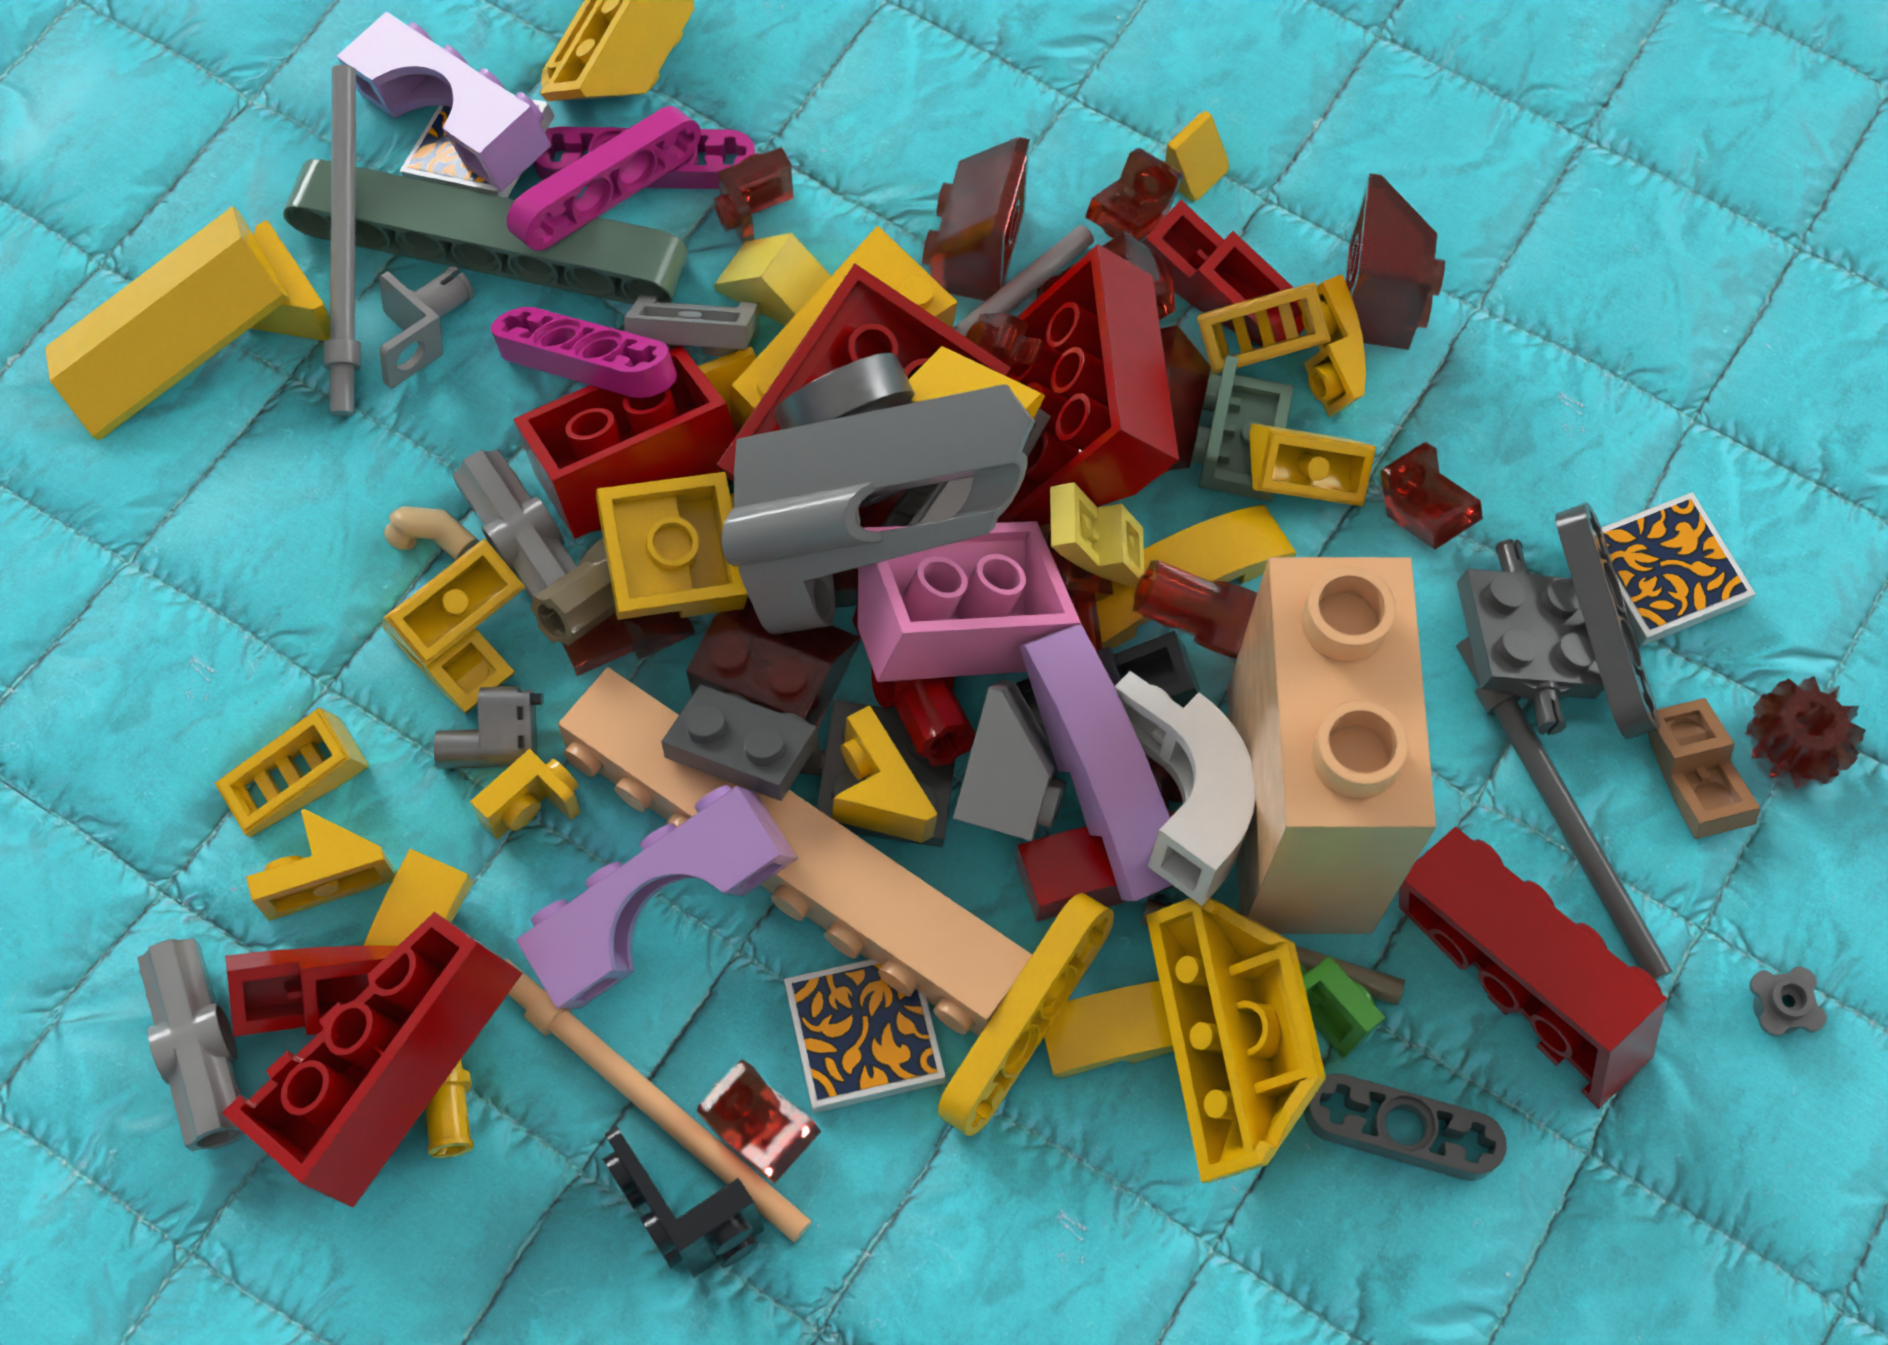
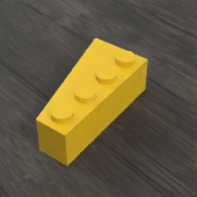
M877 225L731 385L730 416L736 434L739 433L854 263L951 328H953L958 301Z

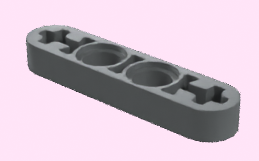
M1587 502L1558 512L1555 515L1558 534L1609 706L1617 727L1625 739H1631L1659 730L1660 721L1598 518L1593 508Z

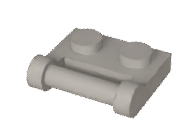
M639 295L624 317V331L659 340L665 343L669 350L678 345L701 347V352L706 355L724 356L738 349L746 350L751 339L757 338L760 307L759 303L740 302L738 307L660 302L659 296Z

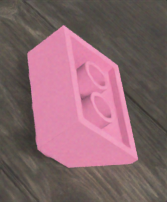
M1037 521L996 523L995 528L986 535L858 567V631L877 682L1027 672L1019 645L1081 623ZM908 526L864 527V529L878 532Z

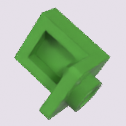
M1330 955L1310 971L1301 963L1300 968L1313 1024L1338 1053L1345 1058L1363 1044L1385 1019V1016L1376 1008L1369 992L1361 984L1352 981Z

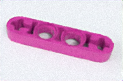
M667 106L656 111L521 194L514 201L507 215L506 225L509 232L534 251H542L549 248L683 164L691 157L698 146L701 135L699 124L675 106ZM633 156L632 161L629 163L627 168L623 170L626 163ZM589 183L583 195L578 198L579 193Z
M564 126L548 128L545 134L552 146L533 162L535 171L543 181L584 156L585 150L591 152L628 128ZM700 129V141L691 157L684 164L676 167L645 188H741L755 177L757 164L754 143L749 136L741 131ZM557 151H566L562 155L561 161H551V159L555 158ZM699 152L706 153L704 155L705 165L699 164ZM728 154L737 155L732 165L723 164ZM633 156L626 163L623 170L627 168L629 163L632 161Z
M521 307L507 311L499 316L490 328L501 357L506 361L633 398L652 397L670 388L677 378L676 369L665 343L536 307Z

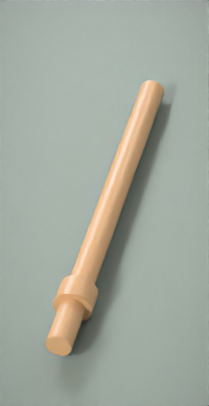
M505 959L523 973L508 995L526 1010L524 1018L544 1036H548L551 1033L554 1034L726 1185L739 1178L754 1200L757 1211L793 1243L805 1233L812 1220L570 1013L571 1009H556L546 990L540 987L513 962Z

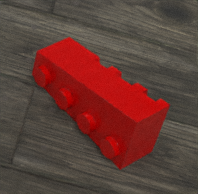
M1456 826L1414 863L1399 888V908L1460 970H1466L1472 964L1479 971L1478 978L1483 989L1488 994L1487 997L1505 1015L1509 1012H1520L1530 1022L1534 1032L1541 1040L1536 1047L1555 1066L1566 1058L1590 1082L1581 1092L1598 1109L1653 1058L1667 997L1662 994L1660 986L1650 974L1637 966H1627L1607 949L1606 943L1593 928L1581 922L1574 923L1554 906L1551 897L1541 886L1530 880L1522 881L1503 865L1500 856L1489 844L1479 839L1473 841Z
M433 912L367 975L369 986L352 1002L346 1004L338 1002L319 1020L324 1028L296 1055L286 1051L266 1070L270 1080L250 1099L239 1095L221 1113L301 1184L354 1208L523 973L484 944L436 912Z

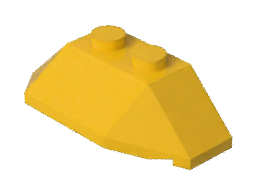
M584 0L542 70L540 94L546 101L600 99L646 94L656 84L659 78V70L671 49L680 42L683 36V28L694 11V0Z
M1212 897L1203 906L1188 898L1146 915L1200 1179L1201 1183H1212L1267 1166L1326 1079L1295 943Z

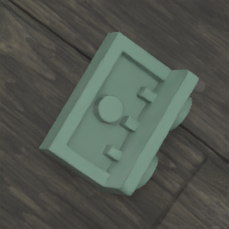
M1226 355L1222 376L1209 375L1202 410L1211 411L1214 414L1211 428L1199 426L1191 462L1203 464L1198 487L1271 502L1273 493L1252 489L1251 423L1286 429L1294 386L1237 375L1235 372L1238 357Z

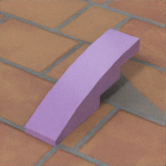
M1082 624L1074 625L1019 645L1059 772H1070L1089 835L1102 836L1121 900L1135 902L1172 886L1171 883L1147 867L1158 832L1170 819L1168 810L1126 710Z

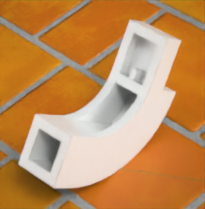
M1129 671L1114 687L1138 736L1144 753L1160 764L1172 776L1183 799V805L1160 828L1147 867L1203 906L1228 877L1250 824L1256 800L1252 761L1244 741L1234 725L1216 705L1200 692L1183 708L1174 702L1163 689L1148 684Z

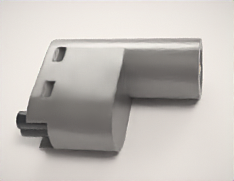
M520 686L480 687L478 692L479 729L436 731L434 736L436 768L509 767L528 749H531L537 755L536 705L544 703L543 693H535L534 690H521Z

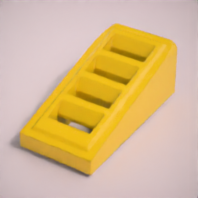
M1316 282L1201 313L1197 316L1213 375L1223 372L1226 355L1238 357L1237 368L1331 342ZM1302 299L1310 329V334L1302 336L1298 335L1290 302ZM1278 306L1287 340L1275 342L1267 309ZM1255 313L1264 345L1257 348L1252 347L1244 318L1245 315ZM1231 319L1241 351L1234 354L1229 352L1221 323Z
M319 707L215 782V785L244 834L252 837L349 781L366 769L369 764L343 721L338 716ZM325 742L332 754L327 760L318 747V744ZM301 754L311 768V771L306 775H303L294 760L295 757ZM276 768L279 769L289 785L282 792L270 774ZM253 781L257 783L267 800V803L258 808L246 788V785Z

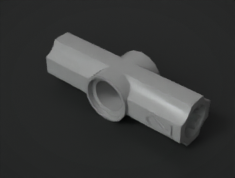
M481 449L463 459L460 468L452 474L455 484L482 523V532L487 542L525 585V591L533 601L535 595L577 568V565L564 548L563 537L544 504L536 496L531 499L518 476L510 468L507 460L503 458L498 449L494 451H484Z
M194 938L186 940L169 939L149 946L148 951L137 958L146 991L145 995L149 1002L154 1025L148 1028V1040L156 1067L166 1084L170 1085L185 1147L193 1152L201 1149H216L236 1142L244 1132L221 1112L241 1095L232 1062L236 1061L238 1057L237 1048L227 1016L220 1004L215 1002L201 946Z

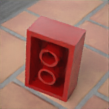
M682 345L669 350L677 372V378L670 388L660 394L646 398H633L589 385L513 418L535 476L574 539L589 532L602 530L596 501L598 488L720 472L716 465L737 435L726 402Z

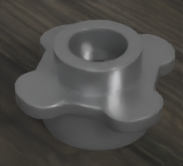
M1795 967L1788 974L1773 975L1766 970H1762L1751 978L1749 988L1755 995L1753 999L1754 1013L1761 1029L1765 1033L1778 1037L1782 1034L1794 1032L1799 1028L1814 1033L1824 1026L1826 1013L1817 1005L1813 990L1817 980L1810 970L1804 967ZM1783 996H1789L1793 1000L1792 1007H1787L1783 1004Z

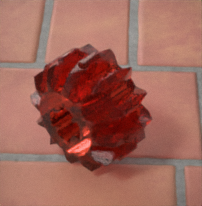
M1815 676L1804 679L1799 686L1789 678L1781 681L1774 687L1771 693L1763 694L1753 706L1754 710L1752 713L1755 716L1747 724L1745 735L1759 742L1752 749L1751 759L1768 758L1773 763L1770 767V778L1779 777L1785 771L1789 772L1795 789L1806 786L1812 779L1820 786L1831 783L1839 775V772L1848 770L1858 758L1859 752L1856 747L1863 741V735L1866 730L1851 721L1858 715L1859 705L1842 706L1837 701L1840 695V686L1830 688L1826 693L1821 692Z

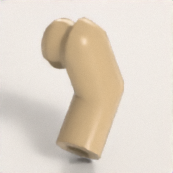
M402 506L389 515L391 522L384 529L386 541L399 550L414 548L417 538L433 540L455 561L480 542L443 509Z

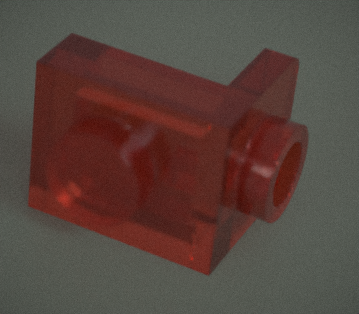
M782 147L764 154H752L744 158L740 163L717 172L720 196L713 199L717 216L726 232L732 229L735 230L742 245L746 241L755 240L752 214L794 198L792 167Z
M1136 148L1129 153L1120 179L1092 197L1085 218L1102 227L1109 237L1134 246L1149 235L1169 213L1183 180V175L1180 171L1145 150Z
M1428 442L1420 444L1384 467L1381 471L1387 516L1434 550L1483 519L1481 500L1440 473L1437 449Z
M740 1060L725 1077L721 1078L697 1107L698 1114L721 1142L774 1184L821 1133V1130L810 1116L768 1086L756 1069L745 1060Z

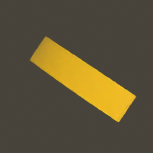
M1252 506L1200 522L1144 548L1145 585L1131 587L1096 576L1069 596L1081 622L1080 624H1082L1095 651L1106 647L1113 649L1135 638L1138 626L1237 577L1244 584L1264 574L1269 557H1295L1296 551L1266 506Z

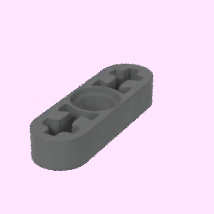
M1345 1074L1327 1075L1304 1110L1305 1120L1314 1134L1326 1141L1462 1180L1474 1181L1486 1177L1499 1166L1506 1153L1507 1143L1502 1128L1493 1118L1486 1114ZM1334 1092H1339L1345 1095V1107L1361 1113H1365L1370 1107V1100L1378 1102L1380 1106L1371 1120V1135L1361 1131L1367 1121L1366 1118L1350 1114L1346 1115L1340 1124L1329 1121L1330 1110L1321 1106L1320 1101H1329ZM1396 1109H1405L1414 1113L1419 1118L1423 1128L1420 1142L1414 1145H1402L1394 1141L1386 1130V1117L1388 1113ZM1438 1120L1446 1122V1126L1441 1133L1445 1137L1462 1139L1469 1130L1478 1133V1144L1488 1148V1153H1482L1472 1163L1465 1160L1466 1151L1464 1147L1444 1141L1438 1147V1154L1430 1152L1429 1148L1438 1134Z

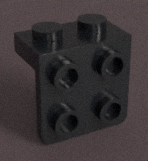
M616 1126L604 1134L614 1151L604 1157L603 1161L634 1210L645 1202L647 1203L651 1211L641 1217L640 1220L670 1268L683 1261L693 1278H695L717 1262H719L722 1268L729 1267L743 1259L756 1248L758 1243L754 1237L763 1232L764 1227L754 1200L739 1178L676 1219L618 1127Z

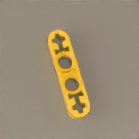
M1084 893L1075 895L1066 903L947 1085L938 1105V1115L941 1119L967 1136L975 1135L986 1126L1105 943L1114 921L1112 909Z

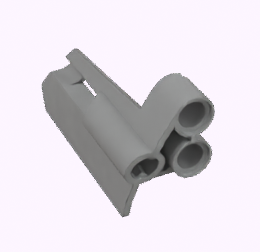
M1003 384L738 438L736 440L734 466V508L729 512L724 522L722 549L728 564L734 567L738 566L744 587L764 629L772 635L835 625V623H831L835 614L833 574L986 535L991 532L996 526L998 517L1011 504L1022 484L1027 469V456L1022 450L1035 423L1010 387ZM973 477L972 489L967 500L952 518L878 532L868 531L860 526L858 508L867 496Z

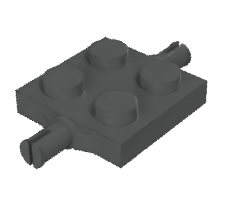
M1513 539L1504 540L1495 547L1502 572L1467 569L1457 581L1480 689L1511 692L1529 699L1533 702L1538 732L1543 735L1546 732L1547 735L1557 734L1566 728L1559 699L1564 697L1595 699L1604 690L1603 682L1572 578L1541 576L1531 573L1526 567L1522 542L1517 539L1514 543Z

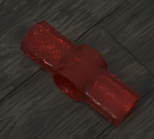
M1152 560L1137 584L1133 596L1134 606L1132 611L1142 615L1144 618H1150L1161 625L1175 628L1194 636L1193 642L1208 650L1237 659L1257 593L1224 581L1216 580L1213 583L1162 561Z

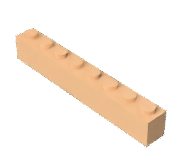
M609 667L601 673L558 723L566 748L564 755L575 768L589 777H594L597 772L616 785L614 787L616 793L628 805L640 812H645L648 808L652 809L667 820L666 825L674 823L678 827L697 814L695 804L711 791L725 785H729L731 789L739 786L665 758L661 741L679 715ZM788 790L782 801L756 792L798 858L761 884V886L772 893L770 897L773 903L789 917L802 921L806 916L825 929L824 936L827 941L844 955L855 959L861 954L866 959H874L883 965L878 971L880 977L897 992L905 996H911L915 989H917L926 996L928 1002L935 1006L933 1012L938 1019L955 1032L966 1035L970 1030L977 1036H980L1032 954L792 791Z

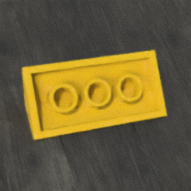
M233 206L45 347L50 382L92 437L100 441L290 299L240 211Z

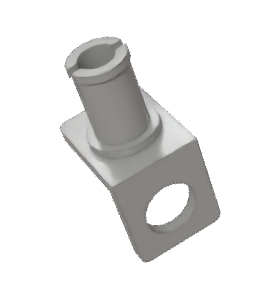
M450 266L444 270V273L416 291L408 289L388 271L379 276L383 311L404 330L380 347L383 382L389 388L396 387L443 355L440 318L474 297L470 281L463 272L459 274L457 267ZM417 342L419 346L415 354L407 362L397 365V360L402 351L410 344Z

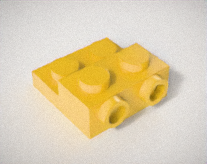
M726 472L597 489L596 501L618 620L676 611L680 612V618L744 609L748 593L741 579L738 566L734 567L728 564L722 549L724 522L729 512L734 508V493H729Z

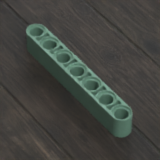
M322 159L306 160L286 203L283 215L288 224L296 230L315 238L330 241L331 161ZM356 167L355 246L632 305L639 295L659 296L660 302L672 303L687 258L688 249L678 237L671 233L597 217L549 248L542 251H534L510 233L507 228V215L515 201L514 199Z

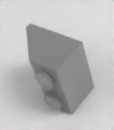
M1002 679L988 688L953 819L1032 841L1042 825L1051 828L1053 820L1057 819L1067 782L1056 779L1058 769L1050 744L1015 682Z

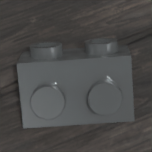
M701 684L661 741L665 758L779 801L783 800L801 770L814 774L821 764L816 726L809 724L803 718L793 713L781 714L751 703L740 694L734 692L723 693Z

